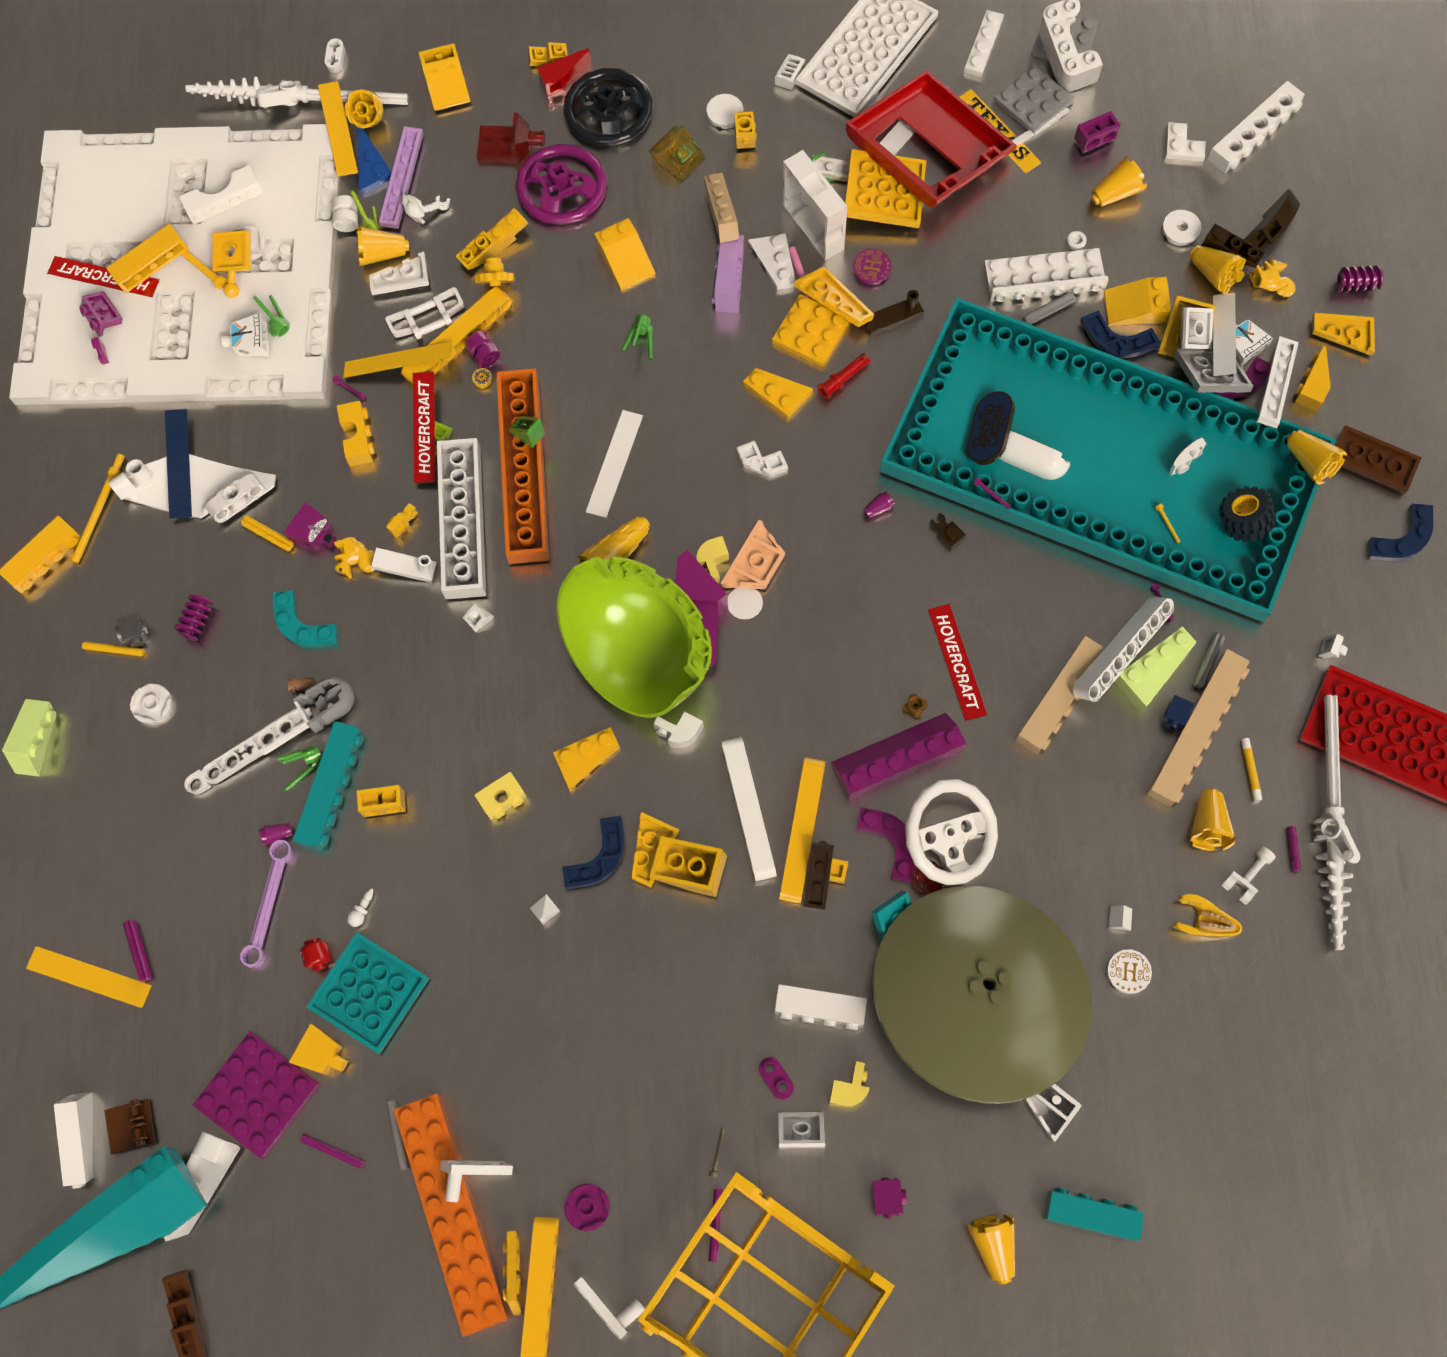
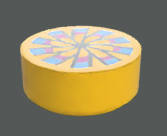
M479 368L472 375L473 383L477 388L485 389L492 384L491 372L486 368Z

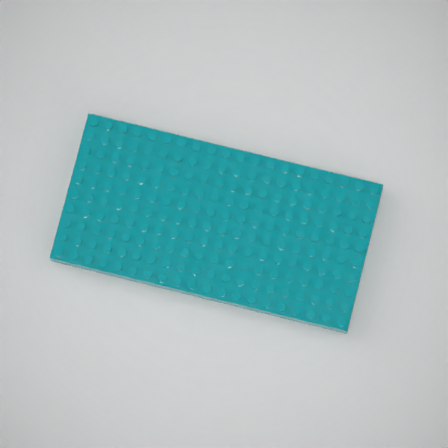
M956 297L883 456L880 472L1264 623L1272 612L1319 486L1311 479L1287 447V438L1292 432L1302 430L1334 445L1336 439L1284 419H1280L1277 428L1258 423L1257 419L1260 410L1212 392H1197L1193 385ZM1002 391L1010 395L1015 404V413L1010 431L1061 452V458L1070 462L1068 471L1058 479L1048 480L1008 464L998 457L995 459V462L988 465L976 464L967 454V443L978 403L992 392ZM1203 438L1206 445L1202 455L1192 460L1186 472L1182 474L1176 473L1171 476L1169 471L1180 453L1196 440ZM976 479H982L981 482L1011 507L1007 509L982 487L976 486L974 484ZM1244 486H1249V488L1256 486L1258 490L1262 488L1266 493H1269L1277 517L1275 527L1271 528V532L1264 534V538H1257L1253 542L1251 540L1242 542L1241 539L1236 541L1233 537L1230 538L1224 530L1219 513V507L1223 503V498L1228 497V493L1235 492L1237 488L1244 489ZM1162 504L1164 506L1163 511L1181 541L1180 543H1176L1160 512L1156 511L1155 507Z

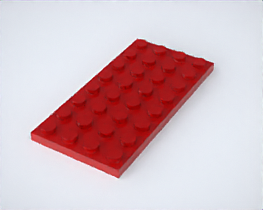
M1330 665L1327 668L1299 740L1326 751L1324 697L1326 695H1337L1339 758L1447 804V714Z

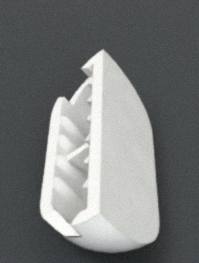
M1010 431L1005 452L1001 457L998 456L1000 460L1048 480L1062 477L1070 467V462L1061 458V452Z

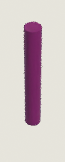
M303 1134L300 1139L301 1143L361 1169L364 1165V1160L311 1136Z
M714 1189L713 1206L723 1193V1190ZM721 1209L711 1222V1227L719 1233ZM710 1235L708 1261L718 1262L719 1241Z

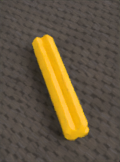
M245 515L241 520L242 526L282 549L291 551L294 547L292 540L250 516Z

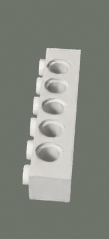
M1289 81L1285 82L1212 148L1208 160L1223 173H1226L1230 168L1234 169L1242 157L1246 158L1252 152L1253 147L1260 146L1268 134L1272 135L1280 123L1284 124L1292 112L1296 113L1303 105L1301 101L1305 94Z

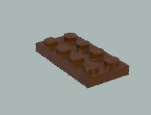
M1346 425L1343 427L1335 445L1347 453V456L1343 455L1342 457L1345 459V462L1341 467L1404 494L1408 491L1422 459L1420 456Z

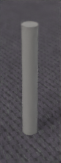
M396 1101L387 1102L399 1170L408 1169V1162L394 1109L397 1108Z

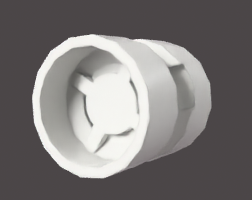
M347 195L335 197L332 201L333 227L341 232L356 230V226H358V207L353 197Z

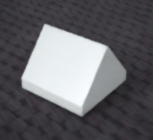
M1125 905L1110 906L1108 928L1131 931L1132 909Z

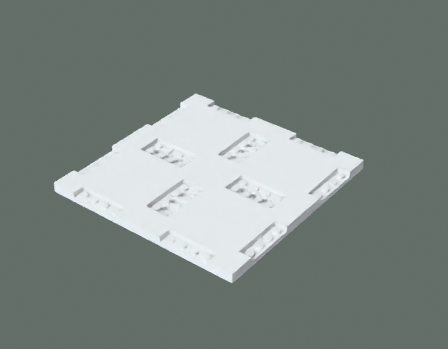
M326 124L303 125V129L231 131L229 126L155 128V133L84 134L82 130L44 131L40 161L43 166L36 226L31 229L23 290L26 302L18 363L13 365L9 396L15 405L325 399L337 230L333 227L332 201L335 197L339 196L341 176L337 177ZM247 165L250 166L263 192L262 194L194 225L189 216H183L186 210L179 196L194 189H198L205 194L219 193L229 185L232 172ZM190 179H195L192 184H187ZM169 223L188 246V251L211 270L212 233L230 232L243 225H252L263 233L266 240V248L263 254L257 258L263 259V261L255 265V260H252L251 271L236 272L235 284L239 287L240 292L235 298H228L224 294V288L219 290L214 287L213 281L182 255L150 276L151 278L160 279L153 298L47 274L54 256L84 263H93V265L102 267L107 262L112 264ZM275 259H282L278 264H273ZM228 272L215 273L218 276L222 275L223 277H225L228 283ZM104 291L123 319L120 325L104 328L103 336L99 337L95 330L93 331L90 328L87 318L82 316L79 306L81 305L82 296ZM272 295L284 317L290 323V329L281 337L277 335L273 337L268 332L269 356H239L231 347L225 348L222 345L221 337L231 334L230 325L232 322L260 313L268 321V327L270 328L269 321L271 318L263 311L253 297L257 296L274 316L279 317L269 298ZM176 311H182V314L178 317H173ZM180 328L177 334H172L173 329ZM98 337L103 343L109 363L104 365L100 363L97 350L93 349L91 343L92 338ZM173 345H179L175 351H170Z

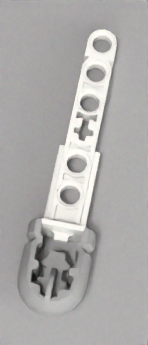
M328 677L308 688L305 694L300 693L293 698L296 705L295 708L205 765L202 771L197 770L189 775L184 783L185 789L194 795L202 794L211 788V784L221 782L307 728H310L315 733L324 729L325 724H332L351 710L355 699L352 687L346 680L337 677ZM315 703L320 712L325 710L311 719L314 715L309 708L305 709V707ZM289 722L291 724L290 730L283 733L281 726ZM266 734L273 735V740L269 744L263 743V738ZM249 746L252 747L253 753L251 754L247 753ZM235 756L237 759L236 764L228 767L227 760ZM218 768V775L215 778H210V770ZM199 779V788L196 790H192V781Z

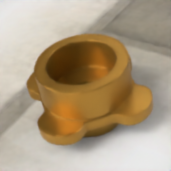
M910 694L908 702L903 705V710L912 713L915 718H919L922 716L923 709L928 706V702L916 694Z

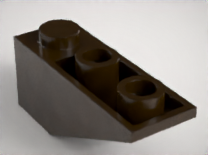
M1216 223L1206 235L1201 245L1239 255L1246 259L1244 266L1256 268L1266 253Z

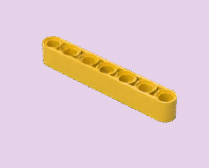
M499 287L492 288L427 345L453 341L451 358L405 366L401 371V375L413 385V373L434 371L435 374L466 347L465 343L472 334L484 331L511 306L512 299Z
M804 758L779 898L782 901L801 904L826 763L824 760Z
M536 1216L534 1218L520 1357L547 1356L559 1227L558 1218Z

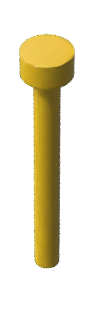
M1162 504L1155 507L1156 511L1160 512L1176 543H1180L1181 541L1163 511L1164 506Z

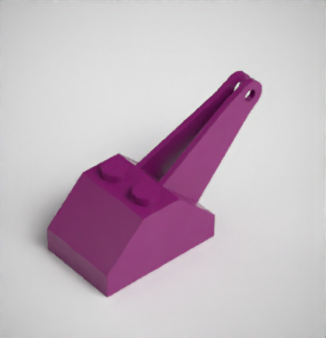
M686 550L677 558L675 584L689 596L703 617L701 621L704 628L708 629L712 646V657L709 666L711 667L717 661L718 616L728 609V597L723 588L695 557Z

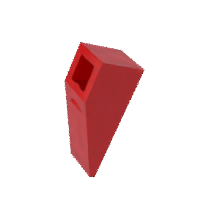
M588 48L537 68L539 80L547 96L565 90L589 65L591 59Z

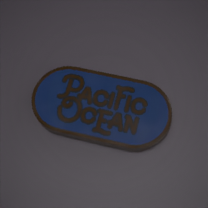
M997 391L986 395L976 407L967 443V454L978 465L991 464L995 462L998 456L1001 457L1005 452L1015 413V404L1010 395L1005 392Z

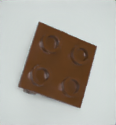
M149 1098L131 1100L128 1104L104 1110L111 1155L156 1143Z

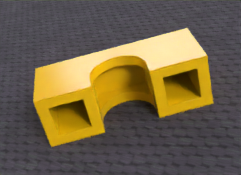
M360 401L337 405L339 423L343 431H357L354 437L342 440L345 458L349 466L373 462L372 454H375L373 442H370L369 439L372 436L370 425H367L366 419H369L367 407L363 408Z

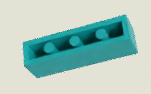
M1062 1188L1049 1191L1044 1220L1132 1241L1141 1240L1145 1213L1139 1212L1137 1206L1124 1204V1208L1115 1206V1201L1101 1198V1202L1092 1200L1091 1195L1079 1193L1078 1197L1069 1195L1070 1191Z

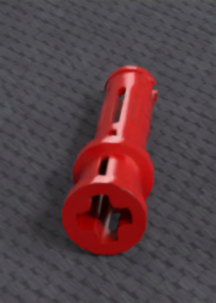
M862 353L840 372L831 374L829 379L823 384H818L817 390L824 399H829L832 393L836 390H841L847 380L867 364H870L869 357Z

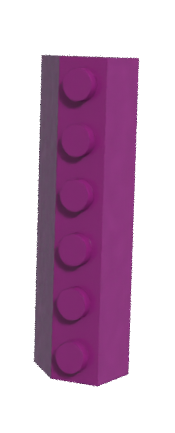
M943 713L832 761L831 764L848 800H851L962 752L967 743L958 725L947 713Z

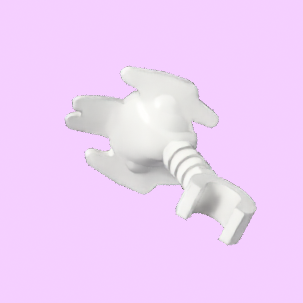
M403 194L402 204L409 217L423 224L425 221L422 217H424L425 213L437 209L447 210L450 206V198H447L446 202H440V196L438 195L435 202L422 206L419 199Z

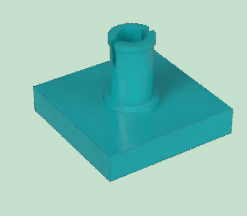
M899 892L871 911L880 942L896 917L911 905L908 892Z

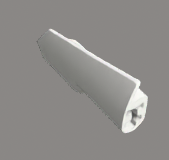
M201 1131L186 1167L208 1204L240 1150V1146ZM203 1210L173 1233L165 1236V1241L190 1234Z

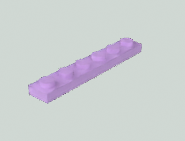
M404 126L379 219L380 227L399 229L404 210L402 196L403 194L408 195L424 134L420 128Z

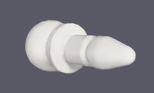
M372 888L364 894L359 906L354 905V910L350 911L347 915L349 925L359 927L363 924L364 915L368 913L365 909L373 896L374 890Z

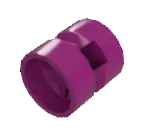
M478 331L472 334L465 343L466 348L474 356L475 361L481 368L491 367L501 357V352L485 331Z

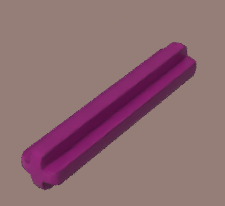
M131 919L125 921L123 927L138 979L141 982H146L152 978L136 921Z

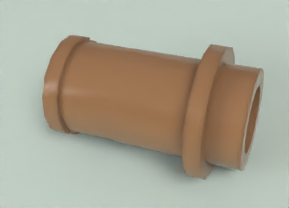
M292 677V679H288V690L293 693L305 691L315 685L314 677L300 679Z

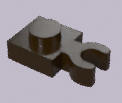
M939 513L937 518L941 523H935L932 519L930 526L934 530H939L937 537L951 550L966 537V534L953 521L947 524L945 516Z

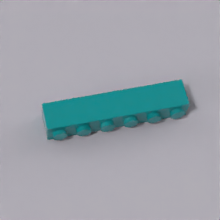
M334 721L293 838V842L298 846L321 852L324 846H327L330 838L328 834L330 827L334 826L337 816L335 813L337 807L343 801L342 792L350 781L349 772L351 766L355 765L357 749L363 743L364 736L359 727Z

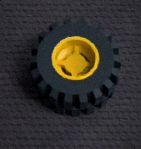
M1244 486V489L1237 488L1235 492L1228 493V497H1224L1223 503L1220 504L1219 513L1224 530L1230 538L1233 537L1236 541L1241 539L1242 542H1247L1248 540L1253 542L1257 538H1264V534L1271 532V528L1275 527L1277 517L1269 493H1266L1262 488L1258 490L1256 486L1252 488Z

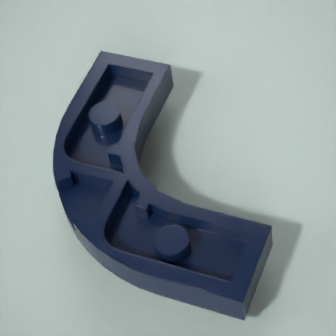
M1099 310L1081 317L1080 322L1090 340L1107 354L1121 358H1131L1143 355L1161 346V342L1153 328L1136 335L1121 336L1114 333L1108 327Z
M1411 504L1409 531L1402 538L1371 537L1369 539V559L1401 561L1411 558L1420 552L1432 536L1434 524L1433 505Z
M621 816L600 819L602 848L598 856L584 864L562 867L565 889L597 884L608 878L616 870L623 857L625 847Z

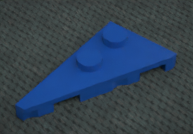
M357 128L359 189L364 194L390 180L392 172L363 128Z

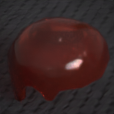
M930 861L936 868L943 870L936 862ZM917 867L913 870V884L920 892L930 894L946 886L927 878Z

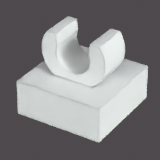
M1339 634L1324 637L1318 656L1323 659L1339 658L1340 654L1345 656L1348 648L1341 645L1344 637Z

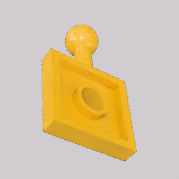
M247 230L212 233V271L215 273L228 272V283L224 286V294L228 298H235L240 292L239 287L235 284L236 272L251 271V232ZM232 247H234L235 252L233 256L230 257L229 250Z

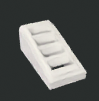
M788 54L775 76V85L792 90L795 85V79L801 73L806 59Z

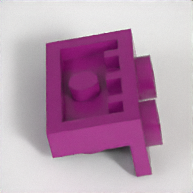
M104 291L82 296L81 305L79 306L80 312L83 317L87 318L90 328L93 331L95 330L99 337L103 336L104 328L122 324L123 318Z

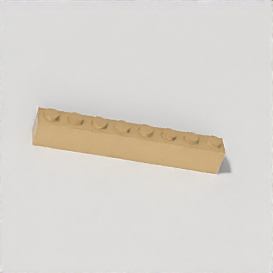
M1228 649L1221 656L1185 727L1181 730L1147 793L1148 796L1168 807H1171L1175 802L1179 803L1184 794L1181 791L1184 784L1188 786L1194 774L1191 773L1193 767L1197 768L1203 759V756L1200 755L1202 750H1207L1213 740L1210 738L1211 733H1216L1222 723L1219 718L1222 714L1226 715L1231 706L1228 702L1231 696L1235 698L1240 689V686H1238L1240 679L1244 680L1250 671L1247 668L1249 660Z

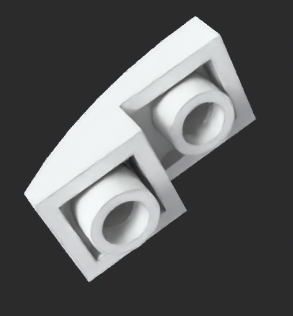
M1203 438L1196 440L1180 453L1169 471L1171 476L1176 473L1182 474L1186 472L1192 460L1202 455L1206 445Z

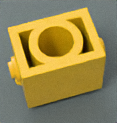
M753 111L734 113L737 149L754 148L757 134L755 132L756 124Z

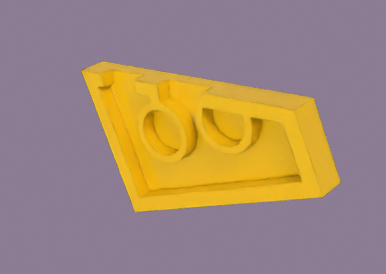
M1325 313L1313 314L1312 334L1373 356L1375 353L1374 317Z
M755 368L743 381V385L787 419L813 393V388Z
M609 727L557 750L553 754L571 791L576 787L575 785L583 778L585 779L593 769L608 759L620 746L612 728Z

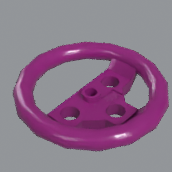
M556 144L541 148L525 160L518 171L515 189L519 203L530 216L547 224L566 225L581 221L596 211L605 197L607 178L603 165L591 152L577 145ZM556 156L575 157L585 162L591 168L596 182L587 174L568 170L567 165L562 162H556L552 165L542 162ZM541 171L547 172V174L544 176L538 175V173ZM576 181L583 182L581 185L578 186L573 184ZM529 182L539 183L543 189L540 207L529 197L527 190ZM551 192H558L556 196L549 195ZM579 194L588 199L587 203L576 210L559 213L562 200L568 196Z

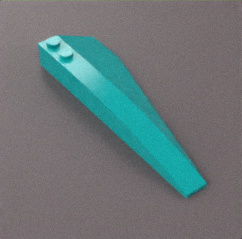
M163 1146L69 1217L0 1276V1309L20 1301L30 1294L38 1293L53 1284L61 1283L71 1276H77L102 1265L112 1258L127 1254L137 1247L150 1244L153 1240L168 1236L205 1209L208 1205L178 1150Z

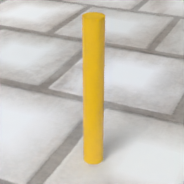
M86 641L82 643V649L141 657L145 655V649Z

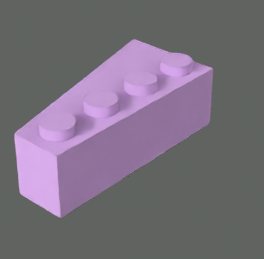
M739 235L738 240L723 243L717 242L716 254H719L718 259L715 258L717 274L714 275L713 279L715 292H712V304H715L716 312L739 313L744 235Z

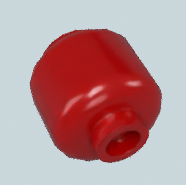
M314 938L303 942L304 946L300 948V954L304 967L307 969L312 968L313 972L326 969L325 964L331 961L328 943L321 940V938Z

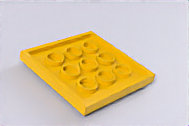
M852 149L845 197L847 218L919 228L922 202L875 162L867 152ZM895 156L920 179L925 181L927 160Z

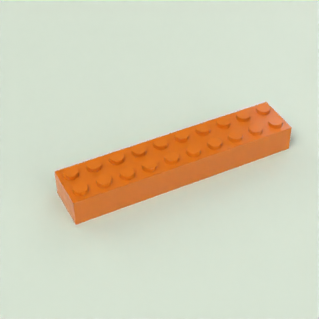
M534 368L496 372L506 557L509 564L550 561L543 440L541 438L531 448L508 431L520 416L535 417L541 420L537 370Z
M436 1093L394 1109L462 1337L511 1319L507 1303L503 1299V1290L466 1175H462L459 1202L445 1201L448 1173L440 1170L441 1160H462L442 1096Z

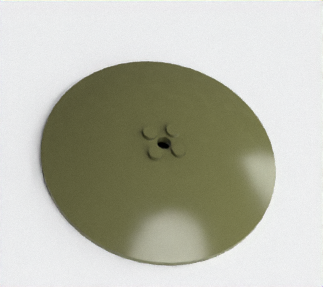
M955 886L927 894L909 905L896 917L881 940L874 962L872 978L874 1003L880 1024L887 1039L901 1059L917 1075L939 1090L973 1102L988 1104L1012 1103L1038 1095L1053 1086L1064 1077L1079 1058L1086 1044L1092 1018V998L1088 976L1083 962L1068 936L1047 914L1033 904L1011 893L989 887ZM989 980L992 982L993 990H987L983 986V981Z

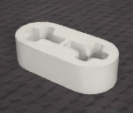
M331 39L327 43L325 65L331 73H338L343 68L345 48L340 39Z

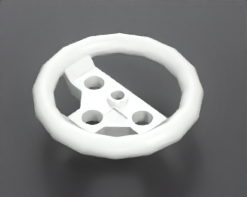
M959 779L938 780L924 788L911 804L905 824L906 846L915 866L927 878L944 885L965 884L982 874L993 858L998 840L997 818L989 800L976 786ZM957 792L967 796L979 809L977 812L966 813L944 821H935L931 825L919 828L923 810L933 798L942 793ZM962 821H965L967 825L964 832L961 829ZM927 832L929 833V837L931 839L929 843H927L925 840V835ZM985 833L981 852L973 864L969 865L965 861L963 848L968 837ZM951 847L954 850V855L952 858H950L948 855V850ZM930 849L938 854L942 866L947 871L936 868L926 858L924 851Z

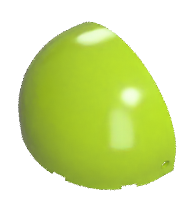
M591 558L571 569L558 592L557 618L565 646L584 678L611 704L639 717L652 718L664 715L681 704L694 692L705 678L704 676L709 669L712 646L708 629L704 628L701 621L703 617L689 596L671 579H664L656 574L655 569L627 558Z

